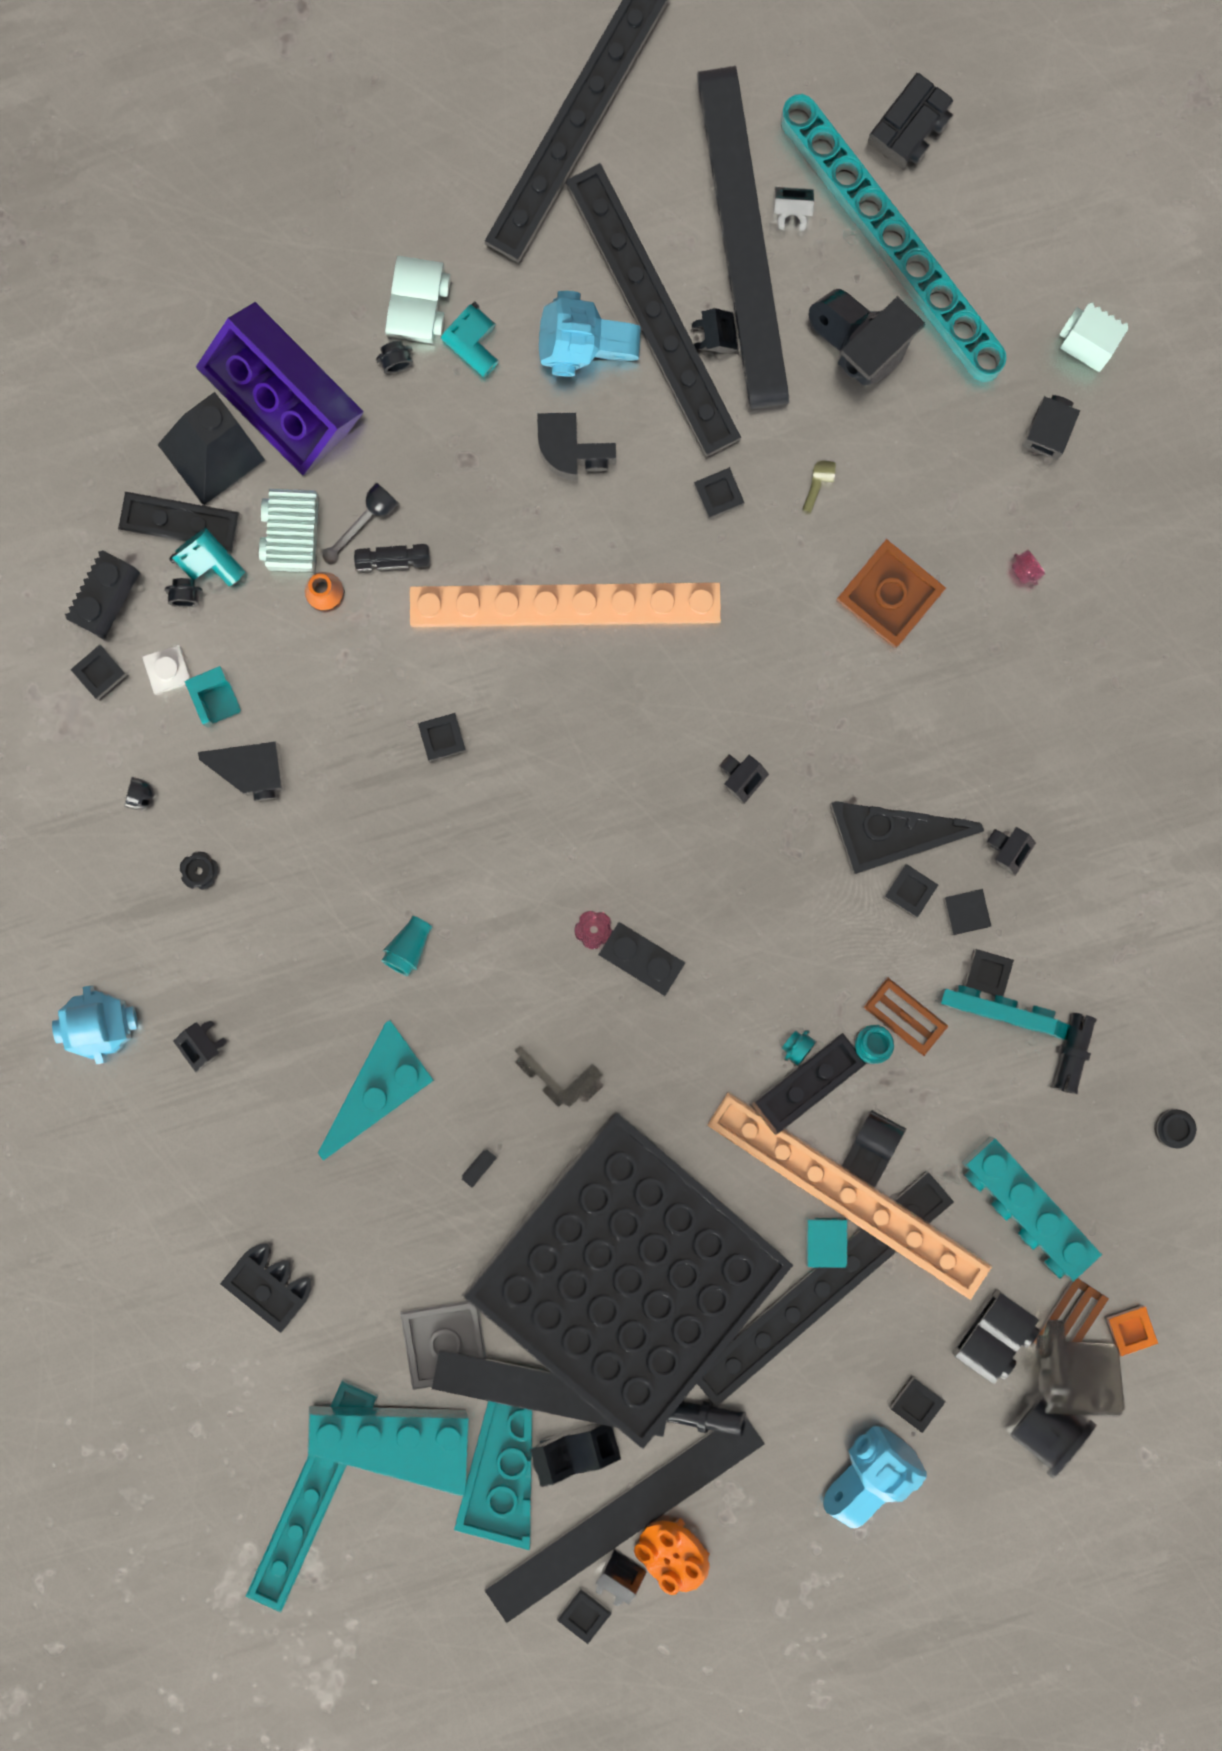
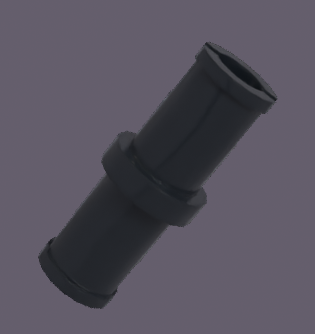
M1075 1012L1072 1013L1065 1046H1060L1059 1054L1062 1055L1056 1081L1053 1085L1054 1089L1064 1092L1067 1077L1070 1076L1066 1091L1071 1094H1078V1086L1084 1063L1090 1060L1091 1053L1088 1052L1094 1025L1097 1022L1096 1018L1086 1015L1083 1029L1080 1031L1083 1014Z
M682 1401L666 1423L671 1422L697 1427L698 1432L708 1433L709 1430L742 1437L747 1415L744 1411L739 1412L714 1407L713 1403L703 1401L702 1404Z

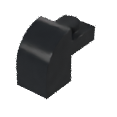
M537 413L540 454L546 466L556 475L564 479L578 481V465H585L586 471L609 470V465H616V443L577 444L576 413Z
M601 1424L584 1426L541 1440L539 1445L530 1449L533 1457V1467L538 1475L541 1487L554 1485L575 1474L600 1470L621 1460L613 1427Z

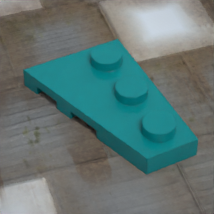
M958 985L957 992L949 989L944 991L941 1004L997 1021H1005L1031 1031L1048 1033L1059 1039H1067L1070 1025L1054 1019L1056 1011L1033 1005L1032 1011L1028 1012L1017 1008L1019 1001L999 995L995 996L994 1002L981 999L980 990L963 985Z

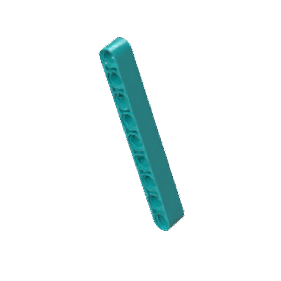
M795 94L789 97L784 104L781 116V126L786 135L968 372L976 380L982 382L996 379L1007 360L1004 347L815 101L804 94ZM795 109L804 110L808 114L809 120L801 124L795 123L790 119L789 113ZM823 139L832 145L833 150L828 154H819L813 149L812 144L817 140ZM841 170L851 171L855 175L856 181L851 185L841 184L837 180L836 174ZM865 200H871L878 205L880 211L876 215L868 216L860 210L859 204ZM888 231H896L902 236L903 243L899 246H890L884 241L883 234ZM912 261L921 262L926 268V274L922 277H914L908 273L906 265ZM934 292H943L948 296L950 305L945 308H938L932 304L930 295ZM959 322L969 324L973 329V336L968 339L958 337L954 332V325ZM981 353L992 354L997 361V367L989 370L982 368L977 361V356Z

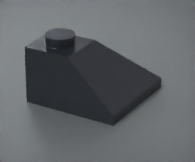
M213 392L186 412L157 444L203 506H207L266 462L216 392Z

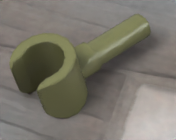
M820 460L814 465L811 487L803 505V510L812 512L821 488V481L834 482L835 462Z

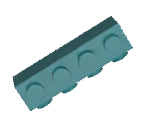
M990 1136L962 1162L969 1170L964 1174L968 1181L979 1192L985 1188L995 1198L991 1203L992 1207L1004 1220L1008 1221L1012 1217L1022 1229L1017 1234L1032 1250L1038 1246L1049 1257L1044 1263L1059 1279L1065 1275L1074 1282L1102 1256L1101 1252L996 1138Z

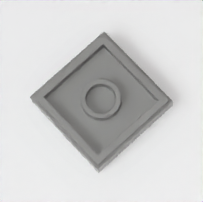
M467 1300L400 1312L413 1390L432 1387L440 1349L488 1359L480 1311Z

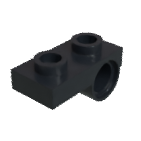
M872 1110L842 1166L873 1187H876L907 1128Z

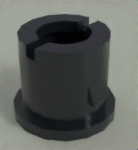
M1046 1390L1020 1420L1010 1436L1049 1468L1046 1473L1053 1479L1080 1450L1097 1424L1091 1419L1085 1423Z

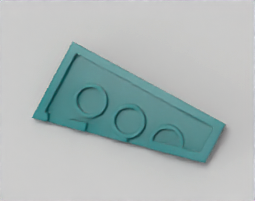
M488 1401L466 1483L465 1497L462 1498L454 1531L530 1551L532 1410Z

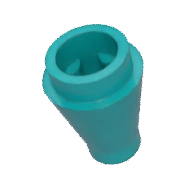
M412 916L404 928L383 949L385 955L381 961L394 971L409 976L412 969L417 970L432 926L426 921Z

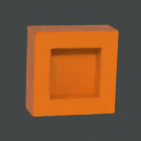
M1142 1305L1106 1318L1120 1356L1158 1344L1146 1306Z

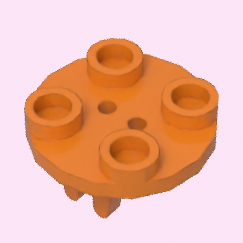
M681 1517L675 1522L661 1520L651 1523L640 1535L639 1543L634 1548L636 1558L644 1563L648 1572L658 1581L660 1588L670 1595H676L679 1591L689 1592L696 1590L707 1579L710 1567L708 1561L710 1553L706 1548H703L700 1541L688 1529L683 1527L686 1523Z

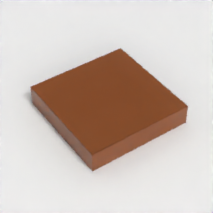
M886 539L836 600L896 649L944 592L946 587Z

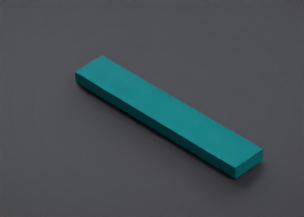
M342 1380L330 1407L373 1408L378 1395ZM308 1455L245 1597L280 1613L282 1612L347 1465Z

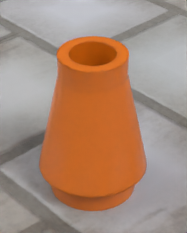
M318 572L312 575L305 585V597L308 603L316 609H332L342 599L343 585L340 579L330 572ZM320 582H327L328 587L325 592H315V587L319 586Z

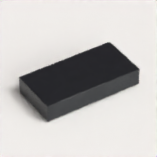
M897 296L842 349L841 354L869 381L925 327V322Z

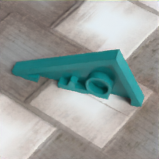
M392 1020L384 1024L318 1151V1155L323 1161L434 1081V1078Z

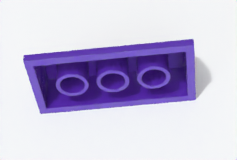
M256 302L227 318L195 366L302 476L312 470L349 433L364 412Z

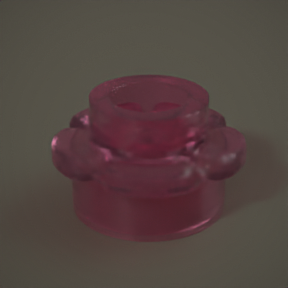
M1028 549L1020 555L1014 554L1016 563L1011 565V568L1024 585L1029 581L1035 586L1038 585L1037 580L1046 574L1033 554Z
M587 911L579 917L580 921L575 925L576 938L582 940L583 945L589 949H597L601 944H605L613 932L610 928L612 922L603 912ZM592 926L598 928L596 933H591L590 928Z

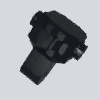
M834 289L810 306L808 314L810 323L817 333L840 351L838 365L850 377L855 378L863 386L876 384L899 365L911 341L868 381L841 354V351L881 311H869L846 291Z

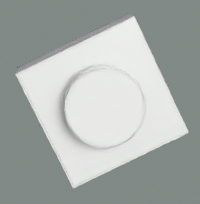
M180 645L142 656L155 695L185 686L184 681L191 678Z

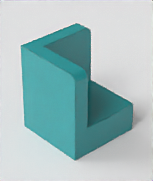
M221 666L184 681L204 726L209 727L241 713V707L226 671Z
M806 1217L807 1267L843 1268L847 1266L846 1218Z

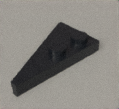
M839 801L830 804L854 875L984 832L983 825L980 822L965 819H953L923 813L848 804Z

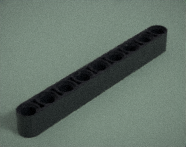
M736 66L698 71L699 95L750 410L789 404L787 378Z

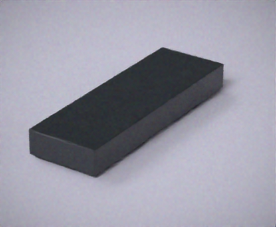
M125 491L118 530L185 543L199 531L207 528L227 551L234 552L241 514L236 511Z
M842 1033L754 1101L752 1106L774 1135H777L865 1066L866 1062L859 1057L856 1049L844 1033Z

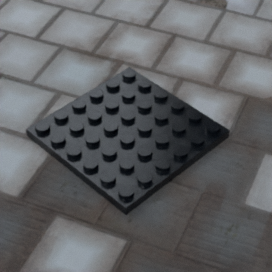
M614 1112L461 1296L641 1449H644L794 1265L618 1112Z

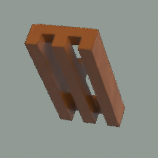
M886 977L881 986L863 1006L866 1011L922 1056L927 1054L948 1028L946 1023L889 977ZM890 989L937 1028L934 1032L931 1033L884 995L886 991ZM877 1002L883 1003L927 1039L926 1042L922 1045L875 1007Z
M1078 1278L1074 1282L1071 1281L1040 1328L1033 1343L1067 1364L1109 1298ZM1078 1288L1081 1289L1084 1293L1049 1344L1045 1341L1046 1337ZM1091 1297L1095 1298L1094 1304L1064 1350L1060 1351L1058 1349L1081 1312Z

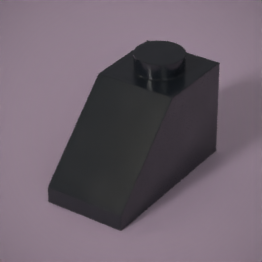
M276 741L198 752L201 762L247 796L253 795L254 801L276 799L277 791H285L280 745Z

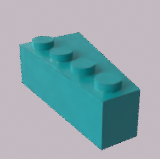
M309 1406L308 1455L465 1497L469 1418L466 1410Z

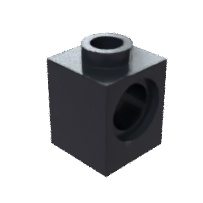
M1052 395L1050 399L1044 396L1038 405L1022 446L1058 460L1064 453L1080 410L1073 408L1074 403L1064 397Z

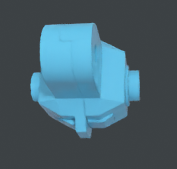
M558 291L557 298L544 306L540 321L539 356L543 366L552 367L553 375L575 376V370L589 365L594 357L618 361L639 359L641 327L639 325L601 319L594 302L580 300L581 293L575 291Z
M94 986L83 987V995L72 997L58 1011L59 1019L52 1021V1031L56 1044L63 1043L64 1050L86 1058L95 1059L96 1064L106 1063V1055L117 1053L131 1039V1030L138 1029L137 1014L134 1006L127 1007L125 1000L101 991H95Z
M872 1426L866 1434L857 1438L854 1446L849 1450L852 1465L827 1490L823 1502L824 1509L829 1515L848 1527H860L885 1502H903L913 1491L919 1489L927 1478V1472L916 1452L903 1439L884 1427Z

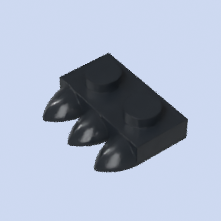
M259 1244L244 1253L220 1285L278 1332L282 1333L307 1302L311 1290V1279L309 1277L300 1278L287 1286L290 1262L288 1260L280 1261L266 1269L265 1266L269 1258V1244Z

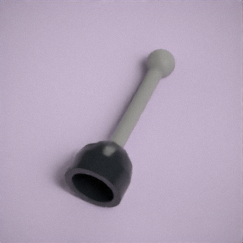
M376 482L367 492V510L333 547L324 549L322 553L324 561L328 563L336 561L339 550L372 515L383 516L389 514L399 504L379 483Z

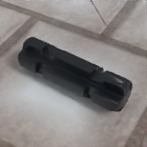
M414 544L411 549H407V545L376 547V551L372 552L370 548L356 549L354 552V564L358 572L372 571V567H377V570L409 568L408 564H414V568L427 567L430 565V549L427 544Z

